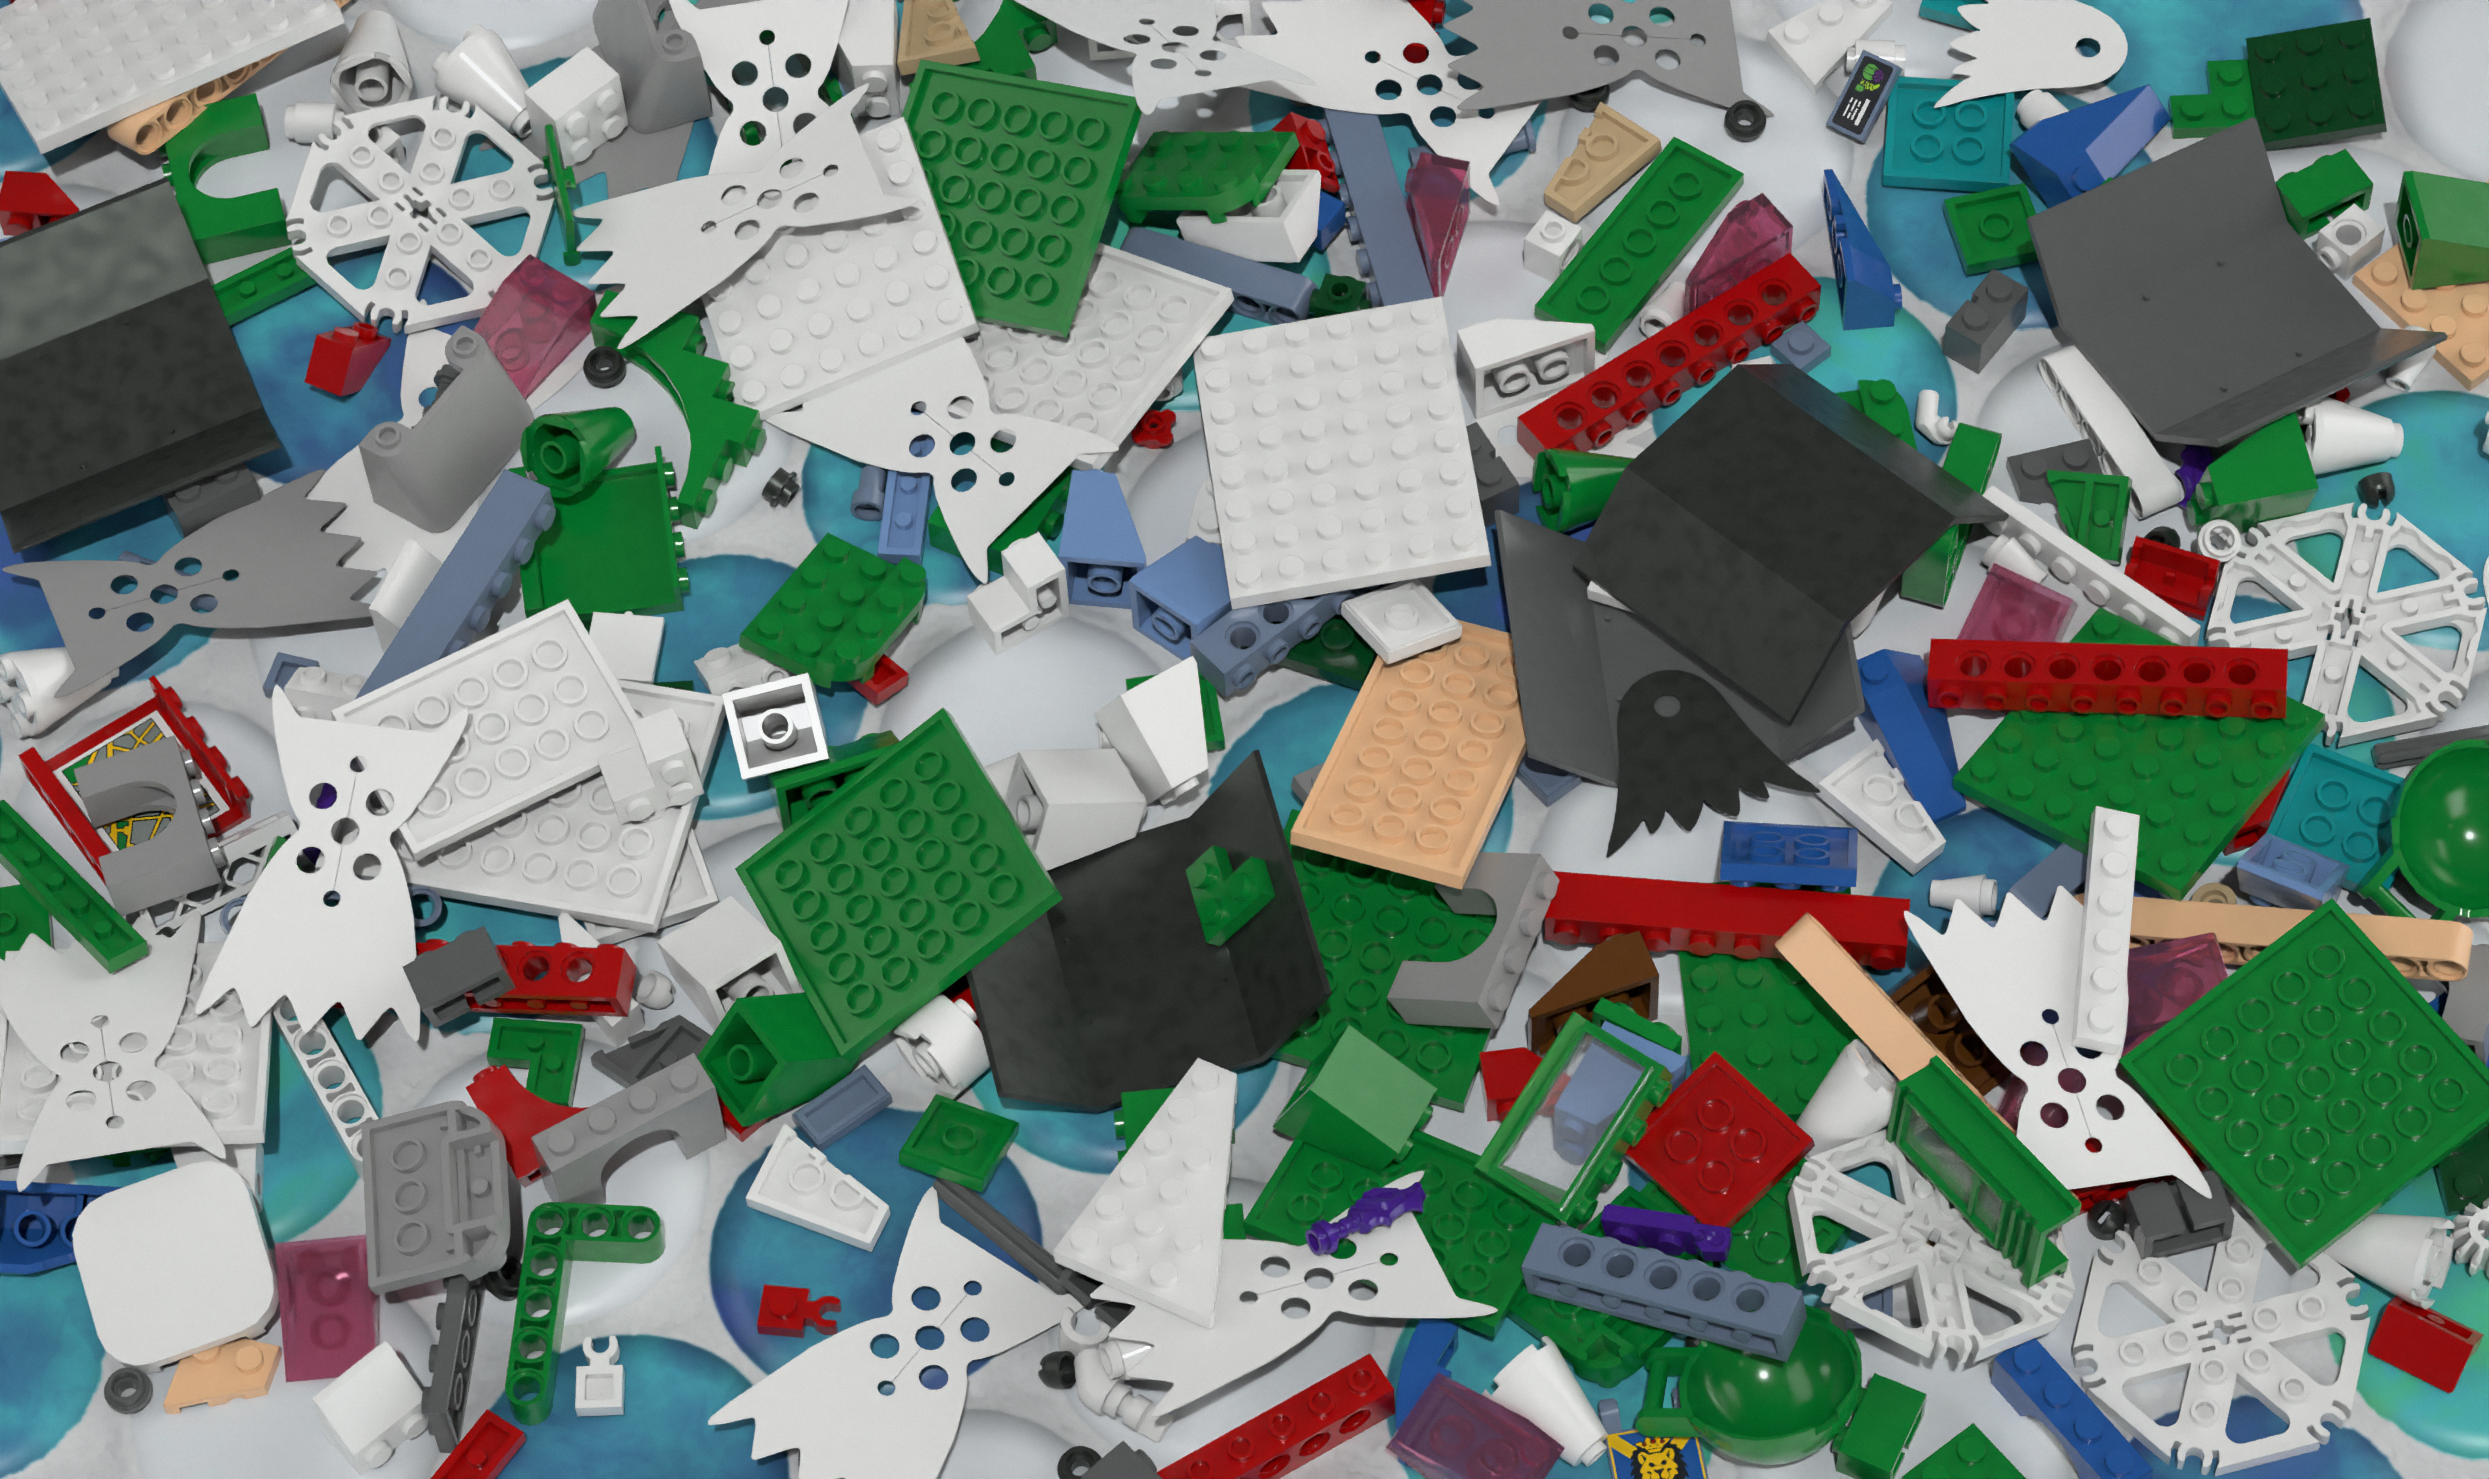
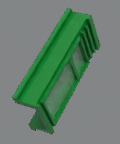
M1937 1055L1929 1060V1065L1896 1083L1886 1140L1890 1144L1896 1141V1146L1996 1250L1999 1249L2003 1253L2004 1259L2008 1258L2013 1263V1268L2019 1269L2022 1273L2021 1281L2028 1289L2055 1272L2059 1275L2065 1272L2069 1259L2047 1238V1234L2079 1216L2082 1204Z

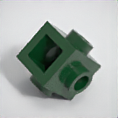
M1325 273L1320 289H1313L1309 301V313H1313L1314 318L1372 308V301L1367 300L1366 282L1356 280L1350 276H1336Z

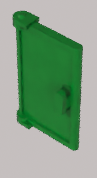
M548 124L545 126L546 156H542V162L544 163V169H547L554 191L555 205L566 252H563L564 264L566 266H576L581 260L580 251L578 252L575 249L574 220L566 189H576V182L572 166H566V169H562L553 126Z

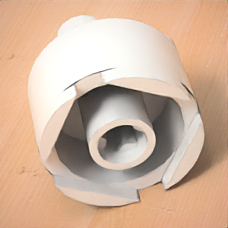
M939 994L894 1030V1034L900 1035L895 1042L906 1061L922 1079L928 1075L935 1078L939 1084L933 1089L944 1097L954 1099L990 1067L982 1033L974 1023L977 1020V1015L971 1006L962 999H958L953 1003L945 995Z

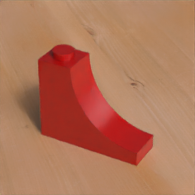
M505 1064L499 1068L496 1065L489 1066L478 1072L472 1078L474 1082L465 1088L477 1109L484 1112L502 1132L506 1145L507 1162L518 1181L526 1188L542 1178L531 1137L589 1107H567L548 1102L522 1086Z

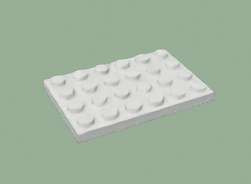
M568 599L331 711L333 721L434 732L459 711L468 707L467 723L451 755L411 816L396 829L414 861L600 772L598 759L639 745L632 725V721L638 720L639 717ZM360 756L355 757L361 770L364 771L367 766L366 759ZM383 789L374 791L386 813H389L394 805L392 794Z

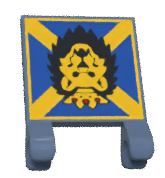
M1675 1387L1672 1390V1408H1681L1679 1387ZM1609 1398L1599 1401L1598 1418L1608 1433L1604 1443L1608 1447L1606 1452L1612 1479H1709L1700 1437H1649L1639 1433L1636 1428L1622 1430L1617 1400Z

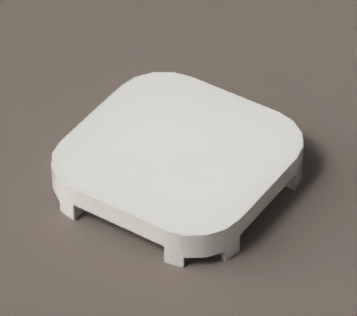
M211 1160L194 1162L117 1189L90 1202L77 1218L72 1234L73 1250L96 1332L105 1351L127 1368L143 1371L145 1374L162 1372L163 1365L247 1336L252 1340L266 1331L264 1327L274 1316L279 1300H283L282 1282L276 1276L254 1199L257 1198L248 1182L227 1164Z

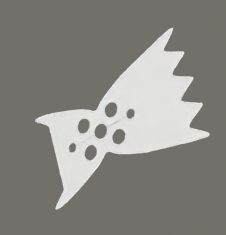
M669 0L680 28L691 33L695 38L702 57L703 68L717 89L733 104V111L726 120L719 136L708 175L729 172L755 173L762 170L768 160L796 135L793 129V122L797 116L803 113H810L818 117L829 108L819 98L818 89L830 70L848 0H760L707 9H698L688 0ZM764 30L772 31L775 34L774 42L769 45L762 44L759 40L760 33ZM796 53L806 55L811 62L809 73L801 78L790 76L785 69L787 59ZM743 61L753 63L758 70L756 81L748 86L738 85L732 78L734 66ZM773 87L784 89L789 97L787 106L778 112L767 110L762 102L764 93ZM750 121L760 122L766 129L764 141L755 146L745 144L740 137L742 126ZM793 158V159H792V163L795 162V161H797V160H800V159H799V158Z
M1014 0L1074 33L1098 43L1136 54L1132 63L1134 95L1140 110L1148 116L1152 114L1162 99L1276 79L1317 86L1316 82L1284 65L1244 49L1215 42L1213 37L1216 34L1217 18L1212 0ZM1142 19H1151L1155 23L1151 25H1143L1140 24L1139 21ZM1179 26H1191L1198 29L1199 32L1192 36H1180L1173 33V29ZM1132 34H1141L1149 37L1150 41L1145 44L1136 45L1125 42L1124 37ZM1178 42L1187 45L1188 49L1181 53H1173L1163 50L1162 45ZM1216 50L1225 53L1226 57L1222 60L1211 61L1201 58L1200 53ZM1157 59H1169L1175 61L1177 65L1171 69H1158L1151 66L1150 63ZM1206 70L1211 72V75L1198 76L1195 72Z
M1407 0L1262 2L1261 5L1275 26L1277 34L1235 37L1241 49L1293 69L1312 79L1317 84V86L1276 79L1238 87L1327 109L1366 114H1408L1422 138L1450 169L1479 196L1497 206L1500 205L1499 198L1490 180L1489 172L1542 102V100L1493 107L1495 114L1490 119L1480 117V109L1467 111L1457 109L1458 105L1465 99L1480 91L1483 85L1475 90H1467L1459 85L1458 76L1460 73L1448 68V64L1466 55H1450L1438 34ZM1412 43H1420L1427 47L1429 56L1424 62L1414 64L1404 58V48ZM1376 51L1380 54L1381 58L1377 63H1369L1365 59L1366 53ZM1432 74L1439 77L1443 84L1441 91L1434 95L1422 94L1417 89L1416 84L1421 76ZM1383 80H1394L1400 84L1402 92L1396 99L1384 100L1376 94L1375 88ZM1446 106L1454 110L1456 120L1448 127H1439L1430 120L1431 112L1437 107Z
M868 83L854 89L822 112L784 144L768 160L763 169L758 172H729L683 179L596 202L572 211V216L602 219L601 224L577 247V251L613 252L608 261L588 283L625 284L623 290L600 316H638V319L625 334L617 349L627 347L724 281L748 261L770 239L776 229L782 226L807 227L866 218L907 208L918 202L915 198L885 195L881 189L851 116L853 108L868 89ZM793 158H799L804 162V168L797 176L785 178L780 175L779 170L784 162ZM836 165L838 167L836 174L830 177L824 176L823 171L827 166ZM735 185L743 186L746 189V195L739 203L726 205L722 202L721 197L726 189ZM777 189L782 193L781 201L772 208L763 209L757 204L759 196L767 190ZM806 193L816 194L818 203L812 210L805 213H799L794 210L793 204L799 196ZM747 220L757 221L760 228L755 236L746 240H740L735 236V230L739 224ZM713 221L716 223V228L712 232L703 233L701 231L702 226L706 222Z
M424 299L420 301L421 304L427 305ZM434 328L408 333L400 393L404 415L397 423L411 429L422 418L424 407L419 403V396L427 388H438L434 383V377L443 365L449 364L445 356V346L452 335L435 330ZM493 351L530 405L532 412L564 387L582 369L586 357H582L554 369L546 370ZM359 445L335 462L304 496L310 500L343 502L346 504L340 512L320 529L326 533L361 537V541L342 557V567L370 571L385 569L387 574L407 539L417 542L444 563L478 511L479 504L478 496L457 523L449 530L441 533L425 531L374 503Z
M962 336L803 403L802 411L781 412L765 419L768 423L786 432L858 462L900 472L931 474L934 477L933 485L937 502L958 550L975 577L984 584L988 580V546L1079 455L1119 451V447L1112 441L1079 428L1021 414L993 413L983 374L970 347ZM959 396L971 398L974 406L968 416L962 419H955L949 415L948 407L953 399ZM918 401L924 402L926 404L924 413L921 415L911 413V407L914 403ZM1004 429L1012 431L1016 436L1014 446L1003 453L993 451L990 445L993 435ZM961 432L971 433L975 437L973 449L964 455L952 453L949 445L953 436ZM922 434L930 435L935 442L932 452L922 458L913 456L909 450L912 440ZM964 468L973 470L977 475L975 485L965 492L954 490L951 485L954 474ZM1006 472L1013 473L1015 479L1011 485H1000L999 478L1002 474Z
M275 685L272 695V716L276 744L289 802L300 821V827L273 856L247 895L204 984L196 1004V1015L210 1008L226 992L234 988L239 995L248 1024L251 1027L255 1026L281 997L287 996L303 1033H308L335 1003L340 1002L358 1040H362L389 1008L395 1010L410 1037L415 1042L419 1040L420 1005L403 969V966L413 962L417 957L414 914L405 874L398 854L390 842V836L392 832L398 829L411 816L445 765L467 723L468 707L459 711L438 730L424 732L300 717L283 690L278 685ZM359 756L365 758L367 766L364 771L354 772L351 770L350 762L353 758ZM319 783H329L337 791L335 803L327 809L315 808L309 800L311 789ZM383 789L392 794L394 805L389 813L383 816H376L368 811L366 800L373 791ZM349 818L358 824L359 834L354 842L342 846V844L333 840L331 829L338 820ZM307 847L319 848L324 854L325 862L323 867L315 873L302 872L297 866L298 854ZM363 854H373L381 862L379 874L371 880L359 879L353 871L355 860ZM334 890L339 893L340 902L334 907H329L324 904L323 897L327 892Z
M2063 886L2057 887L2047 920L2037 917L2010 892L2006 894L1995 927L1985 923L1960 899H1956L1954 902L1948 929L1943 935L1919 917L1904 911L1905 921L1967 1022L1991 1052L2013 1074L2026 1083L2028 1092L2024 1097L2019 1112L2016 1137L2067 1190L2173 1175L2204 1197L2212 1198L2208 1183L2186 1150L2143 1098L2116 1075L2115 1069L2122 1055L2127 1028L2129 1002L2127 980L2122 1041L2117 1054L2102 1052L2099 1057L2088 1059L2080 1055L2075 1046H2072L2083 905ZM2046 1009L2054 1010L2059 1016L2058 1022L2055 1024L2046 1023L2042 1018V1012ZM2028 1041L2041 1043L2048 1052L2047 1062L2041 1066L2027 1064L2020 1056L2021 1046ZM2067 1067L2074 1068L2084 1075L2086 1086L2081 1092L2069 1093L2061 1088L2058 1083V1075L2063 1069ZM2104 1095L2117 1097L2124 1105L2123 1116L2117 1120L2103 1118L2096 1109L2097 1100ZM2047 1103L2062 1105L2068 1113L2069 1119L2067 1124L2061 1128H2052L2046 1125L2040 1116L2041 1108ZM2091 1137L2097 1138L2102 1143V1150L2098 1153L2090 1152L2085 1146L2086 1140Z
M198 911L191 915L172 937H167L163 934L155 935L159 930L144 917H138L132 927L146 940L148 954L112 973H109L76 939L69 949L61 954L33 933L29 934L18 954L11 962L7 963L0 959V1006L14 1032L29 1051L46 1068L60 1077V1082L53 1088L42 1106L23 1152L16 1181L19 1192L23 1191L44 1167L54 1163L185 1142L195 1143L219 1158H226L225 1147L206 1116L174 1078L155 1066V1060L168 1044L185 1005L200 932L201 916ZM96 1016H106L109 1019L108 1024L104 1027H95L91 1022ZM140 1033L146 1036L148 1043L141 1051L129 1053L120 1049L119 1041L127 1034ZM80 1042L88 1046L89 1054L80 1061L69 1062L61 1058L60 1051L69 1043ZM112 1061L121 1066L122 1073L111 1081H100L93 1075L94 1068L103 1062ZM137 1081H148L155 1087L153 1096L143 1101L130 1099L126 1091L129 1085ZM86 1090L92 1092L96 1099L90 1108L74 1110L68 1107L66 1103L67 1098L73 1092ZM119 1116L123 1118L124 1122L118 1128H110L106 1125L107 1119Z
M1425 1171L1410 1173L1382 1188H1398L1399 1190L1408 1188L1415 1182H1419L1424 1176ZM1349 1208L1328 1223L1332 1224L1346 1217ZM1412 1211L1405 1212L1397 1217L1391 1227L1377 1225L1368 1233L1361 1234L1360 1231H1357L1354 1234H1349L1344 1239L1353 1241L1357 1250L1352 1257L1347 1259H1337L1330 1254L1316 1255L1311 1251L1308 1244L1294 1246L1273 1241L1223 1239L1221 1265L1218 1272L1219 1286L1216 1293L1214 1313L1215 1323L1211 1329L1104 1283L1090 1294V1297L1094 1299L1135 1305V1309L1108 1336L1154 1345L1153 1349L1127 1373V1376L1132 1378L1173 1383V1387L1152 1413L1154 1417L1164 1415L1187 1405L1273 1361L1312 1334L1325 1322L1331 1313L1337 1311L1366 1317L1466 1318L1485 1316L1497 1312L1498 1309L1489 1305L1461 1299L1455 1295ZM1386 1253H1392L1398 1257V1262L1387 1266L1380 1262V1258ZM1276 1256L1286 1259L1290 1265L1289 1272L1276 1278L1265 1275L1261 1271L1260 1266L1269 1257ZM1324 1268L1333 1274L1334 1280L1326 1288L1315 1289L1305 1283L1304 1277L1309 1270ZM1357 1280H1370L1376 1284L1378 1292L1374 1298L1361 1301L1349 1294V1286ZM1251 1291L1256 1293L1258 1298L1252 1304H1245L1240 1300V1295L1243 1292ZM1290 1298H1302L1310 1304L1311 1309L1307 1316L1292 1319L1282 1313L1281 1306Z
M932 1186L919 1203L908 1230L892 1287V1312L888 1316L859 1323L810 1347L722 1407L708 1420V1425L726 1424L749 1418L755 1419L756 1427L751 1458L757 1460L788 1449L798 1448L800 1449L798 1479H936L954 1441L963 1411L967 1390L968 1363L972 1360L999 1354L1060 1323L1061 1316L1068 1307L1077 1313L1086 1305L1072 1293L1064 1295L1053 1294L942 1224L939 1217L937 1191ZM969 1281H976L981 1285L982 1290L978 1295H969L965 1292L964 1285ZM923 1286L934 1288L941 1297L939 1305L929 1311L921 1310L914 1306L911 1297L917 1288ZM976 1317L988 1323L990 1331L987 1338L979 1342H972L964 1338L960 1328L966 1319ZM935 1326L939 1328L945 1336L942 1346L935 1350L921 1348L915 1340V1335L921 1327ZM880 1334L894 1336L898 1340L899 1351L895 1356L888 1359L877 1357L870 1349L872 1339ZM929 1365L940 1366L947 1372L948 1382L941 1389L930 1390L925 1388L919 1380L921 1370ZM882 1381H890L895 1385V1391L888 1396L882 1395L877 1389L878 1384Z

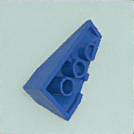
M2148 84L2056 116L2039 120L2012 141L2009 147L2047 206L2051 208L2100 186L2109 177L2113 179L2171 118Z
M1832 169L1824 170L1822 197L1843 331L1894 326L1895 309H1902L1900 283L1893 284L1891 268L1834 171Z
M1882 649L1858 659L1857 664L1865 711L1858 715L1857 718L1871 740H1879L1885 749L1884 757L1892 769H1898L1904 778V787L1912 799L1921 803L1934 824L1966 811L1964 794L1954 790L1953 777L1959 772L1946 709L1929 707L1928 667L1921 656Z
M0 1180V1273L32 1274L76 1262L72 1234L78 1216L90 1202L106 1193L123 1187L31 1182L23 1191L19 1192L16 1181Z

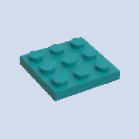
M1899 76L1888 99L1882 185L1976 192L2009 186L2011 148L2009 144L2012 142L2014 92L1989 95L1934 108L1935 104L1947 92L1963 80Z
M2310 743L2298 763L2266 833L2350 865L2343 888L2356 892L2355 888L2391 847V809L2398 788L2405 778ZM2398 866L2382 884L2389 892L2400 871Z

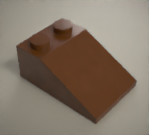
M1640 931L1627 935L1622 933L1608 937L1603 943L1597 944L1528 1010V1050L1544 1058L1573 1011L1592 1023L1593 1010L1601 997L1613 1003H1624L1631 1007L1637 1015L1649 1021L1658 1019L1659 973ZM1586 1035L1580 1045L1591 1042L1592 1037Z
M1928 959L1885 992L1982 1096L1986 1095L2012 1074L1967 1022ZM2022 1045L2020 1056L2023 1061L2027 1062L2032 1056Z

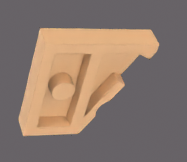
M239 1338L180 1359L163 1403L165 1412L174 1415L181 1413V1407L208 1402L209 1407L226 1404L235 1398L250 1399L268 1395L282 1357L280 1346Z

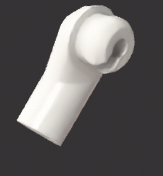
M1922 390L1918 393L1916 428L1934 444L1945 445L1951 443L1958 427L1956 421L1952 420L1948 423L1949 417L1941 418L1937 415L1939 394L1936 391Z

